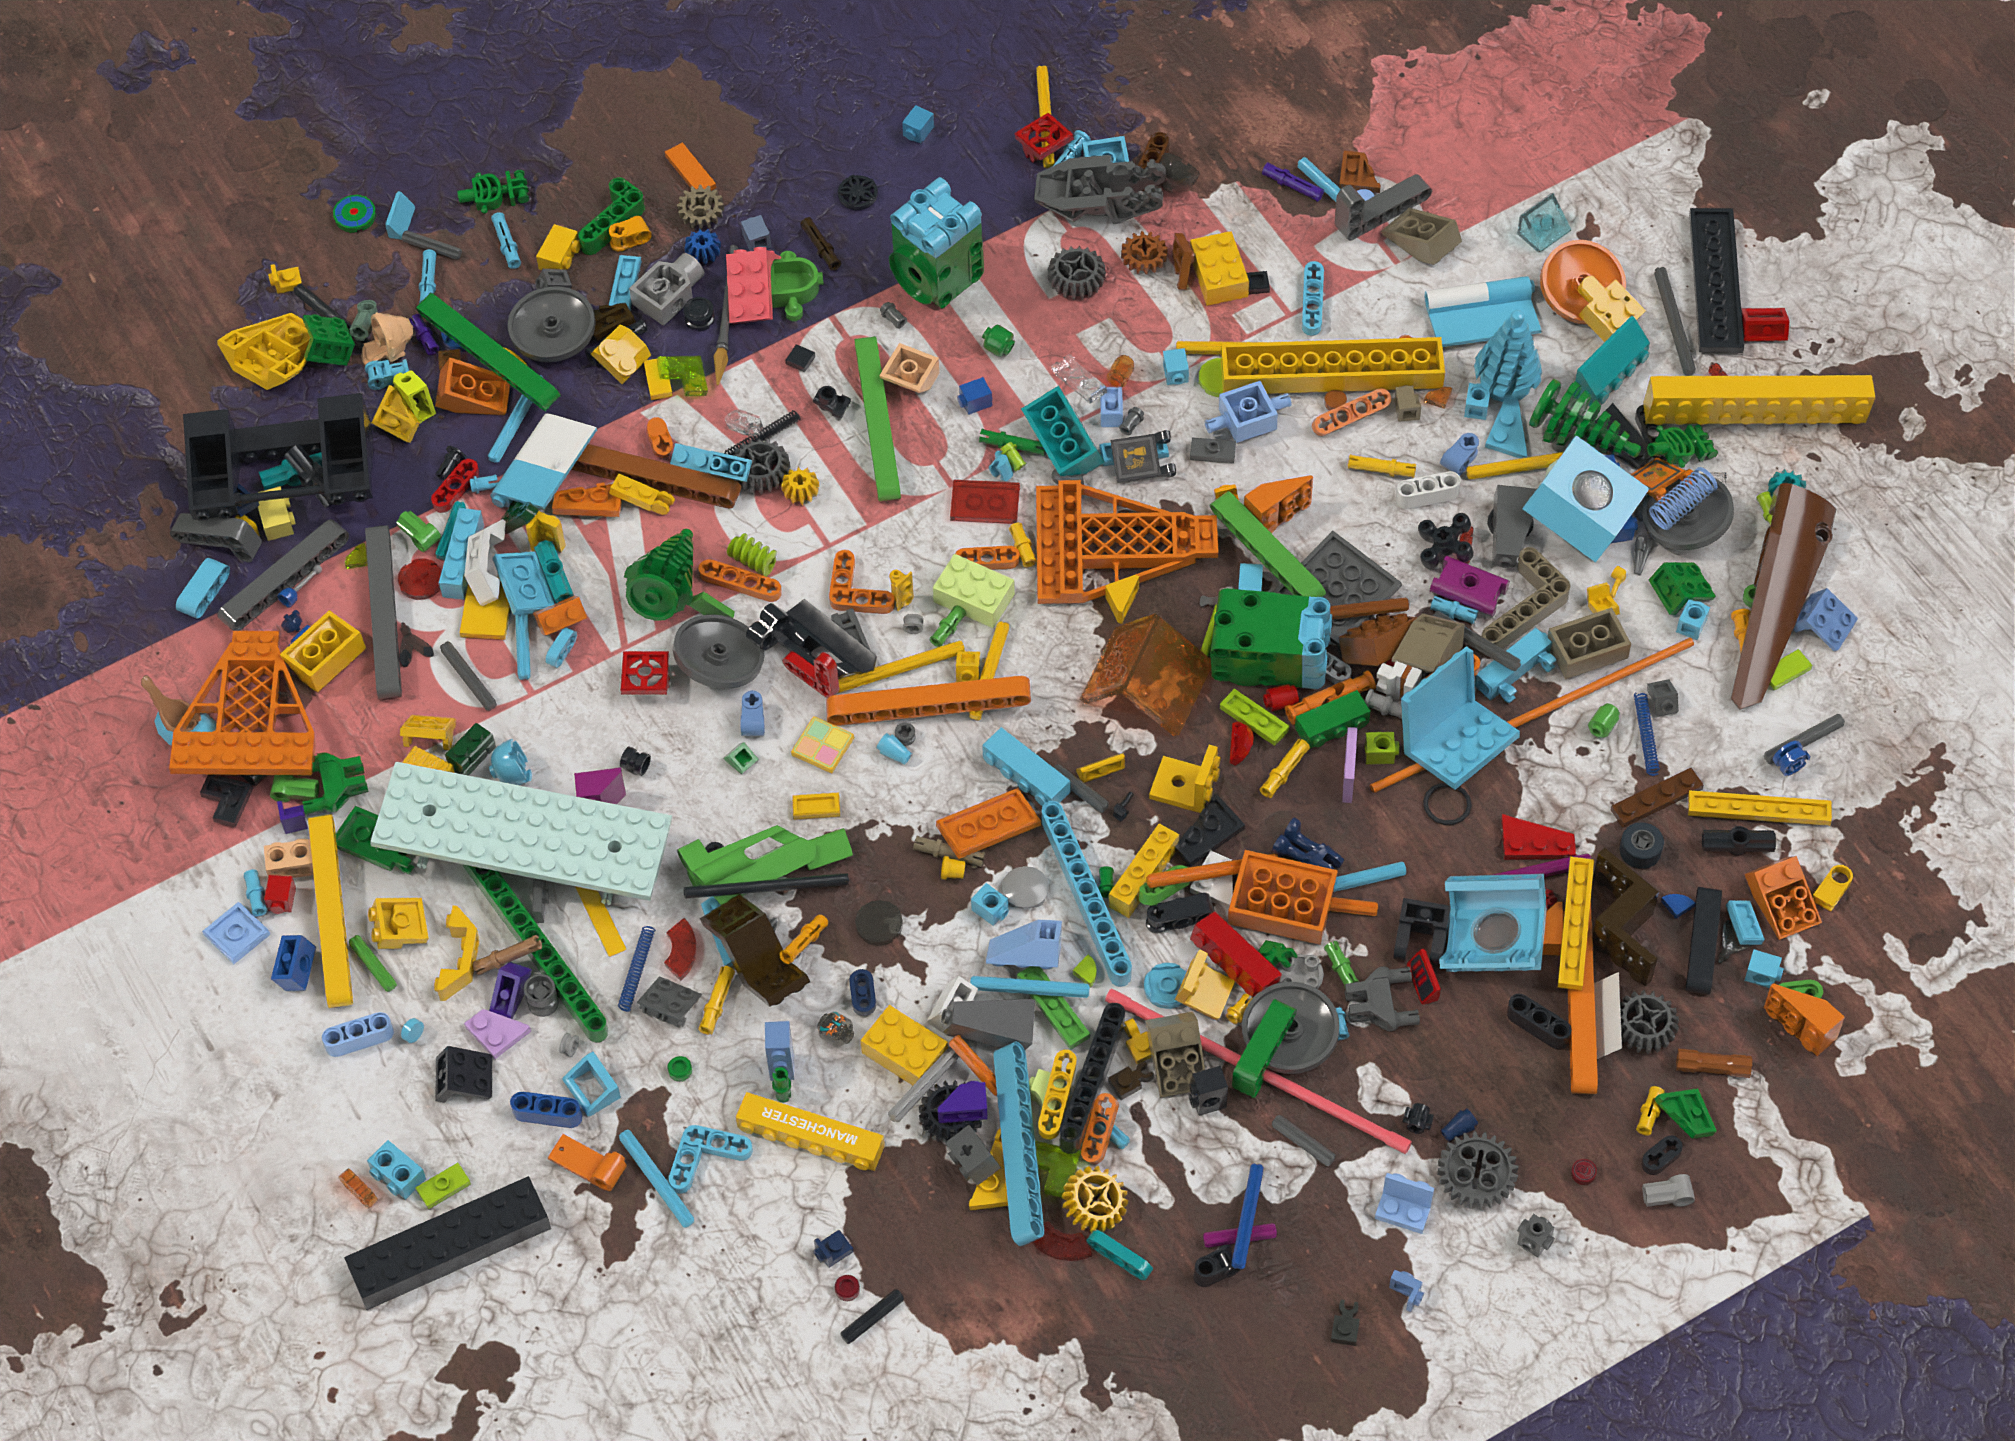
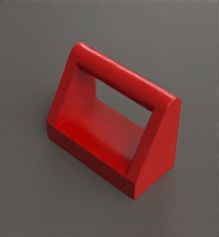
M1741 308L1744 341H1788L1790 320L1785 308Z

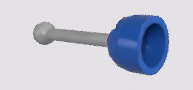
M315 565L313 571L294 589H283L277 595L279 601L284 606L291 608L297 601V592L315 574L321 573L322 567Z

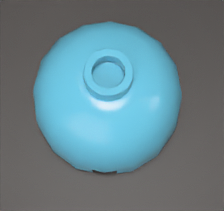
M509 739L495 748L491 756L492 765L489 766L490 773L494 779L498 778L500 782L514 785H523L532 780L531 769L527 771L525 769V763L528 762L527 757L517 741L513 742V739Z

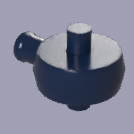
M293 610L291 615L285 614L283 616L285 620L281 626L284 631L291 633L293 631L298 632L301 629L299 626L302 623V618L298 610Z

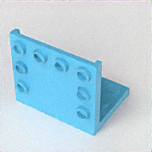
M1467 646L1460 652L1455 653L1449 661L1439 666L1434 673L1424 678L1419 685L1406 692L1401 698L1404 754L1455 790L1520 737L1519 730L1475 701L1473 650Z

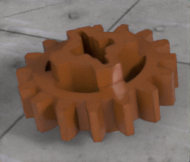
M1141 231L1140 236L1133 233L1132 239L1127 237L1126 243H1122L1121 259H1123V264L1129 265L1130 271L1134 268L1137 269V274L1141 270L1146 275L1148 270H1152L1155 273L1156 267L1163 268V262H1167L1168 247H1165V240L1160 241V235L1152 237V232L1145 235Z

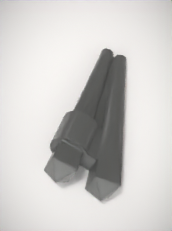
M1641 535L1636 538L1634 548V574L1641 575L1654 542L1652 539H1648L1644 543V537Z

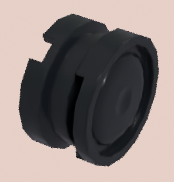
M694 297L685 303L683 310L685 324L691 330L697 329L699 332L709 329V326L714 324V309L710 300L704 297Z

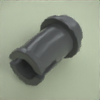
M884 303L880 308L882 317L890 320L897 329L903 327L907 322V318L895 308L894 303Z
M1138 407L1129 409L1128 416L1119 426L1120 431L1130 436L1137 424L1144 420V412Z

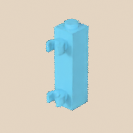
M1534 628L1506 650L1521 660L1520 668L1512 671L1494 660L1476 675L1475 687L1490 701L1501 694L1507 703H1511L1516 699L1514 694L1517 692L1511 684L1538 663L1547 672L1555 668L1553 663L1556 662V658L1550 654L1552 641L1548 639L1546 633Z

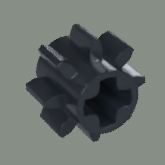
M1415 1103L1412 1105V1108L1406 1107L1402 1122L1407 1123L1406 1128L1410 1132L1422 1134L1425 1129L1430 1130L1434 1114H1429L1430 1108L1428 1106Z

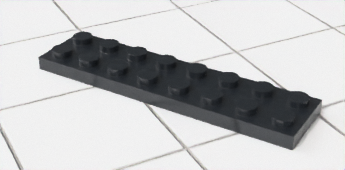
M1690 208L1689 220L1699 352L1743 353L1744 338L1733 208Z

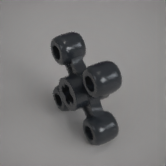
M1457 513L1453 517L1450 527L1442 526L1437 529L1431 520H1423L1419 523L1418 532L1424 540L1434 541L1431 548L1424 549L1420 554L1421 562L1425 568H1435L1439 564V558L1442 554L1451 555L1455 553L1457 559L1462 562H1468L1473 558L1474 551L1471 544L1466 541H1458L1459 535L1467 533L1471 528V521L1467 514Z

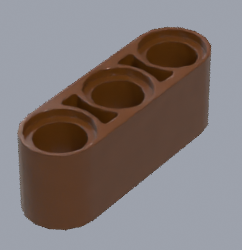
M1155 132L1151 135L1138 164L1143 170H1145L1147 162H1150L1151 159H1154L1155 163L1164 166L1169 154V137L1166 133Z

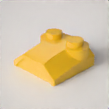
M620 324L600 343L591 355L623 384L651 356V353L646 344L634 332Z

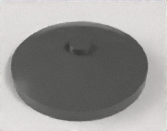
M553 286L532 291L516 303L509 315L508 332L513 346L525 357L540 362H557L576 355L587 346L594 334L596 321L591 304L582 294L570 288Z
M1701 474L1710 482V484L1714 488V485L1712 481L1709 479V477L1706 474ZM1715 478L1718 486L1717 490L1710 493L1701 503H1698V506L1691 509V512H1687V515L1680 518V521H1676V524H1673L1669 530L1662 529L1652 519L1649 509L1657 501L1652 496L1647 495L1642 508L1646 531L1657 543L1675 550H1694L1708 546L1721 538L1733 521L1734 505L1730 491L1721 481ZM1678 479L1677 481L1666 487L1665 489L1667 492L1664 494V496L1668 494L1669 491H1671L1673 488H1675L1676 485L1680 484L1681 480ZM1657 511L1660 518L1667 524L1664 517Z
M701 615L686 621L678 629L673 642V656L679 668L694 681L719 689L738 688L753 681L761 671L765 655L763 650L746 637V632L749 628L747 625L722 615Z
M1282 982L1265 988L1253 997L1246 1007L1242 1019V1034L1246 1047L1274 999L1297 1009L1296 1016L1268 1065V1069L1284 1074L1303 1073L1318 1067L1330 1057L1339 1038V1018L1336 1008L1324 993L1304 983Z

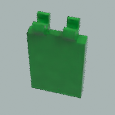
M355 806L336 833L337 849L388 871H392L396 866L402 872L410 875L414 866L410 864L412 860L406 857L407 853L371 846V838L379 815Z

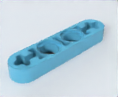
M1316 261L1307 263L1304 268L1302 331L1310 336L1319 334L1322 327L1324 267ZM1313 270L1316 271V279H1312ZM1314 286L1317 287L1319 291L1316 293H1311L1307 289L1309 287ZM1309 304H1315L1319 308L1316 310H1309L1307 306ZM1310 318H1314L1313 327L1310 326Z

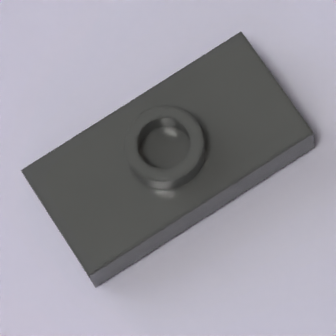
M1192 437L1190 460L1234 463L1236 441Z
M533 878L532 913L536 923H544L545 903H549V890L545 889L546 880Z

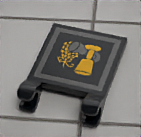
M1164 430L1154 434L1110 440L1117 483L1175 476L1176 465L1174 463L1160 467L1156 443L1166 444L1171 441L1170 431Z

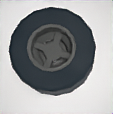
M1640 822L1628 826L1623 832L1619 847L1622 859L1631 867L1638 869L1654 866L1661 858L1664 846L1663 835L1652 824Z

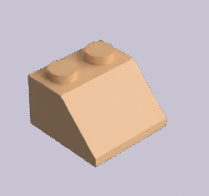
M899 343L879 376L881 379L921 393L930 390L940 373L939 358Z

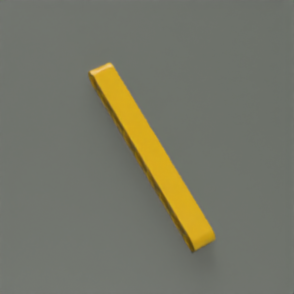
M332 814L308 818L327 1005L328 1008L353 1005L334 819Z

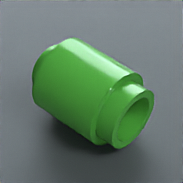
M1609 703L1600 706L1588 723L1590 732L1596 737H1607L1619 721L1620 712L1618 708Z

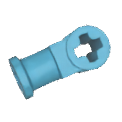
M406 359L394 364H389V360H376L365 365V372L369 377L368 386L373 390H380L388 385H393V378L396 374L409 371Z

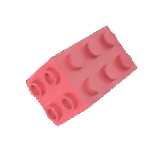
M756 247L754 251L747 252V250H734V254H726L729 323L739 324L773 320L771 266L774 260L781 259V256L775 254L774 251H768L766 247Z

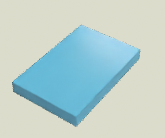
M536 552L494 555L492 559L513 615L533 614L555 604Z

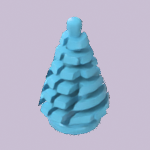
M1520 310L1512 312L1511 316L1504 321L1475 357L1474 369L1476 380L1480 376L1481 386L1488 392L1490 391L1492 399L1504 402V399L1518 398V400H1521L1529 394L1531 388L1536 389L1542 381L1538 349H1535L1533 345V336L1529 330L1528 323L1524 319V313Z

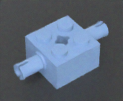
M1261 381L1219 394V411L1221 416L1205 420L1206 430L1210 434L1227 428L1236 443L1277 430L1278 414L1276 411L1292 406L1288 393L1270 399Z

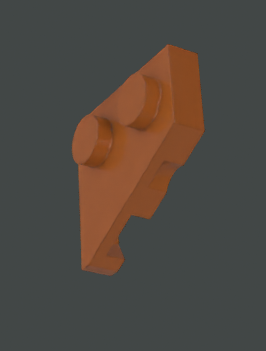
M1175 233L1172 257L1175 274H1179L1177 288L1186 290L1190 264L1194 263V251L1191 250L1190 243L1186 240L1183 233Z

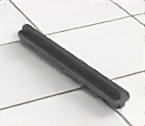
M1436 611L1435 614L1432 615L1435 617L1455 621L1440 611ZM1467 627L1464 628L1463 641L1512 671L1520 668L1521 660Z

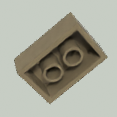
M1612 607L1549 628L1548 639L1552 641L1551 653L1556 658V663L1565 680L1628 659L1631 642Z

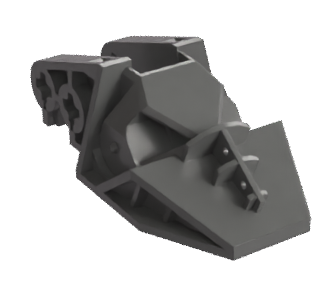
M1111 155L1069 158L1037 174L1034 200L1037 204L1073 222L1088 213L1092 216H1109L1112 223L1117 224L1158 210L1163 206L1164 194L1162 188H1156L1155 186L1165 181L1166 168L1162 164L1155 163L1154 159L1147 162V167L1143 170L1141 167L1136 166L1133 161L1113 163ZM1145 189V192H1143L1142 195L1136 193Z

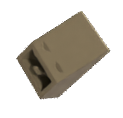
M1427 614L1420 615L1412 622L1395 652L1392 662L1398 661L1411 667L1420 668L1423 672H1435L1439 666L1445 664L1455 653L1463 649L1465 624Z
M1187 1012L1145 1020L1160 1098L1190 1092L1189 1084L1192 1083V1073L1205 1070L1199 1025L1195 1014Z

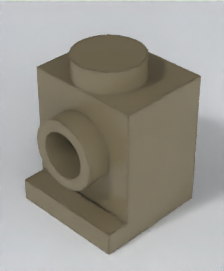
M1413 386L1396 387L1394 402L1398 422L1420 420L1421 403H1419V395L1414 393Z

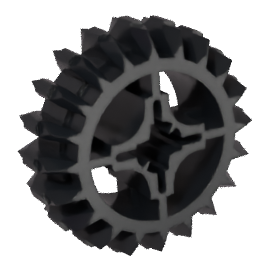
M945 1080L943 1087L935 1084V1091L929 1089L927 1097L923 1096L921 1099L922 1105L919 1106V1121L923 1123L922 1129L928 1131L930 1138L936 1136L938 1143L942 1139H945L947 1142L968 1125L971 1126L976 1134V1128L982 1127L981 1120L965 1121L959 1125V1122H947L946 1124L949 1126L939 1123V1106H937V1109L934 1108L937 1104L946 1100L958 1087L956 1080H954L953 1085H948V1082Z

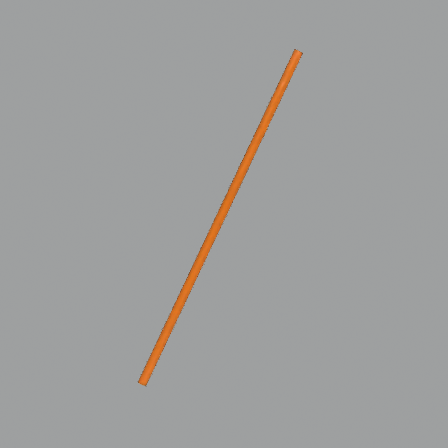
M1689 637L1511 719L1507 723L1514 728L1521 726L1694 646V642ZM1418 763L1370 784L1371 791L1373 793L1425 770V768Z

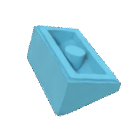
M399 191L395 195L385 225L389 238L402 240L403 232L408 230L415 206Z

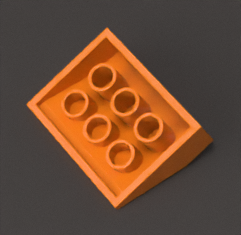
M1245 850L1228 910V924L1321 945L1338 870Z

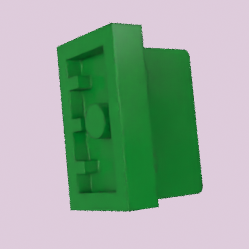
M315 314L303 315L302 320L310 336L304 354L306 361L347 366L355 344L345 321L337 317L327 318Z
M1664 562L1648 579L1669 615H1676L1689 599L1713 600L1716 597L1711 585L1702 575L1701 569L1694 562Z

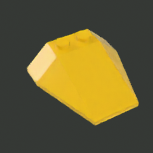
M289 313L233 330L217 340V344L233 371L268 390L287 382L301 372L307 363L304 354L310 336L302 318Z

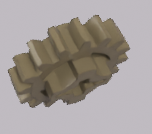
M699 185L698 189L691 186V192L684 190V197L679 196V204H677L680 219L683 218L685 225L690 222L691 228H694L696 225H699L700 229L703 228V225L710 228L711 222L717 224V217L722 218L724 204L722 196H718L717 190L711 192L710 186H707L706 189H703L702 185Z

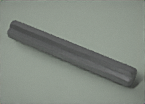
M446 641L440 646L441 652L487 711L497 706L496 700L452 643Z
M1836 714L1766 751L1764 759L1768 764H1773V756L1784 745L1796 740L1805 747L1843 727L1845 720L1841 714Z

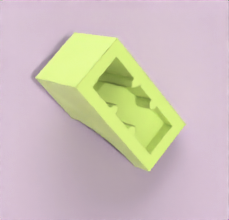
M1038 1069L1036 1077L1032 1076L1029 1081V1088L1031 1091V1101H1035L1042 1110L1051 1072ZM1056 1079L1053 1084L1056 1088H1064L1066 1081L1064 1079ZM1053 1100L1048 1103V1107L1051 1110H1058L1061 1103ZM1049 1117L1048 1125L1045 1126L1047 1129H1051L1053 1126L1052 1117Z

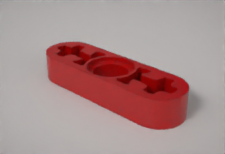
M462 460L434 492L431 501L435 511L439 513L449 511L454 503L470 487V479H474V476H479V468L475 460ZM454 482L461 483L458 489H451L449 486Z

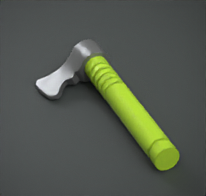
M1202 595L1200 597V607L1203 608L1207 605L1214 607L1199 657L1201 659H1208L1211 649L1218 596L1206 597Z

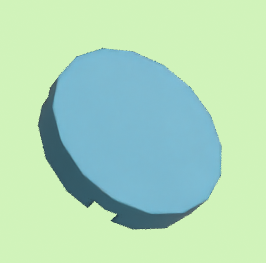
M1162 963L1154 966L1145 976L1144 992L1146 998L1159 1008L1172 1009L1181 1006L1182 1003L1176 1001L1175 997L1187 971H1184L1175 963Z

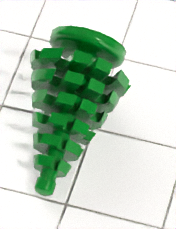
M1553 379L1540 397L1529 422V426L1538 428L1547 418L1548 414L1553 415L1544 433V442L1552 443L1558 436V443L1556 445L1565 446L1573 434L1574 437L1577 435L1585 440L1589 433L1587 443L1593 448L1596 447L1599 439L1602 440L1599 447V452L1605 454L1612 445L1615 447L1613 450L1615 455H1620L1624 451L1635 458L1640 454L1641 446L1628 441L1630 435L1626 431L1621 436L1617 435L1621 424L1616 420L1612 423L1609 430L1606 429L1611 417L1607 411H1604L1599 417L1597 424L1595 423L1601 409V404L1596 399L1587 410L1591 394L1585 390L1580 395L1582 386L1577 381H1574L1569 386L1560 403H1557L1556 399L1561 389V382Z
M683 529L680 534H675L668 538L660 547L657 546L626 568L624 578H627L625 584L627 587L626 599L630 607L642 617L654 621L666 620L672 617L673 614L683 611L686 605L689 606L693 597V532L690 529Z

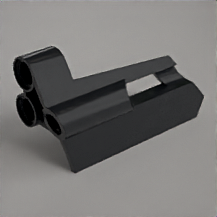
M803 599L787 612L773 603L766 605L760 613V620L754 622L746 632V637L761 650L766 651L775 644L780 643L788 650L800 655L813 666L816 657L811 652L823 646L842 661L841 663H836L838 679L848 674H863L875 669L877 656L806 599Z

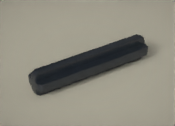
M898 1289L890 1292L841 1331L842 1339L847 1344L852 1343L904 1301L902 1293Z

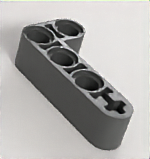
M181 513L170 531V536L180 543L230 548L237 558L245 562L253 561L262 544V540L251 525L237 518L215 517L209 518L206 521L193 520L191 514Z

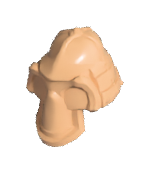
M378 312L371 316V326L375 340L364 343L362 348V361L364 365L368 362L380 361L384 358L393 362L400 357H404L406 344L409 343L413 336V325H411L410 320L403 316Z

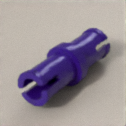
M421 314L412 315V318H409L416 332V339L422 343L427 355L436 354V351H439L440 348L432 336L431 328L426 326Z

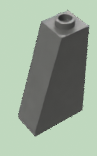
M1497 485L1493 504L1492 565L1502 568L1515 567L1533 520V516L1522 508L1537 489Z
M1035 1000L954 1001L942 1012L941 1023H943V1033L954 1036L960 1035L965 1039L1000 1048L1017 1041L1026 1050L1032 1045Z

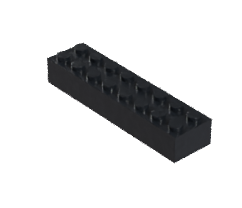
M527 1176L345 1256L344 1259L366 1310H369L550 1230L551 1226L532 1181Z

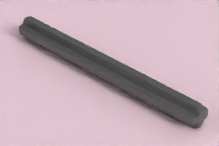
M1657 267L1654 275L1684 375H1693L1696 368L1665 267Z

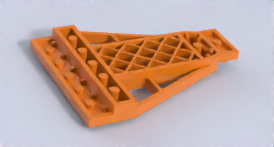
M1058 480V486H1036L1038 604L1085 603L1104 596L1106 585L1088 592L1083 591L1084 569L1111 568L1115 571L1116 582L1119 581L1118 570L1121 568H1152L1135 574L1139 576V583L1192 565L1195 563V558H1218L1217 515L1194 516L1184 512H1169L1083 485L1081 480ZM1086 495L1112 503L1113 513L1081 514V496ZM1117 506L1140 513H1117ZM1135 526L1144 527L1139 534L1132 528ZM1165 526L1167 529L1160 533L1155 527ZM1098 527L1099 530L1092 534L1087 528ZM1121 527L1122 529L1115 534L1109 528ZM1149 532L1156 537L1151 543L1143 538ZM1171 532L1172 542L1166 538ZM1103 533L1111 538L1105 544L1098 539ZM1126 533L1133 537L1128 543L1121 539ZM1082 534L1088 538L1083 544ZM1115 542L1123 547L1117 553L1110 549ZM1137 542L1145 547L1140 552L1132 548ZM1160 542L1167 546L1163 552L1155 548ZM1092 543L1100 547L1095 553L1087 549Z
M233 631L232 642L229 643L173 731L169 764L170 774L312 775L316 748L315 733L284 659L280 656L279 631ZM281 671L295 704H278ZM222 672L219 701L217 703H202ZM241 673H242L244 676H246V678H244V679H243L242 681H240V682H238L236 679H234L236 676H238V675L241 674ZM265 673L269 677L264 682L257 679ZM230 682L233 685V687L228 690V685ZM253 682L257 687L251 691L247 690L245 687ZM262 691L267 694L262 700L256 697ZM237 692H242L244 696L236 700L233 697ZM228 700L231 703V705L226 708ZM251 700L255 705L249 709L243 706ZM239 709L242 714L234 718L231 713ZM262 709L266 714L257 718L254 713ZM195 713L218 714L215 731L184 732ZM277 714H300L307 732H275ZM225 718H226V719H227L228 721H230V722L224 726V722H225ZM247 718L253 721L247 727L241 724ZM235 727L240 730V732H229ZM258 727H260L264 732H253V731H254L255 729H257Z

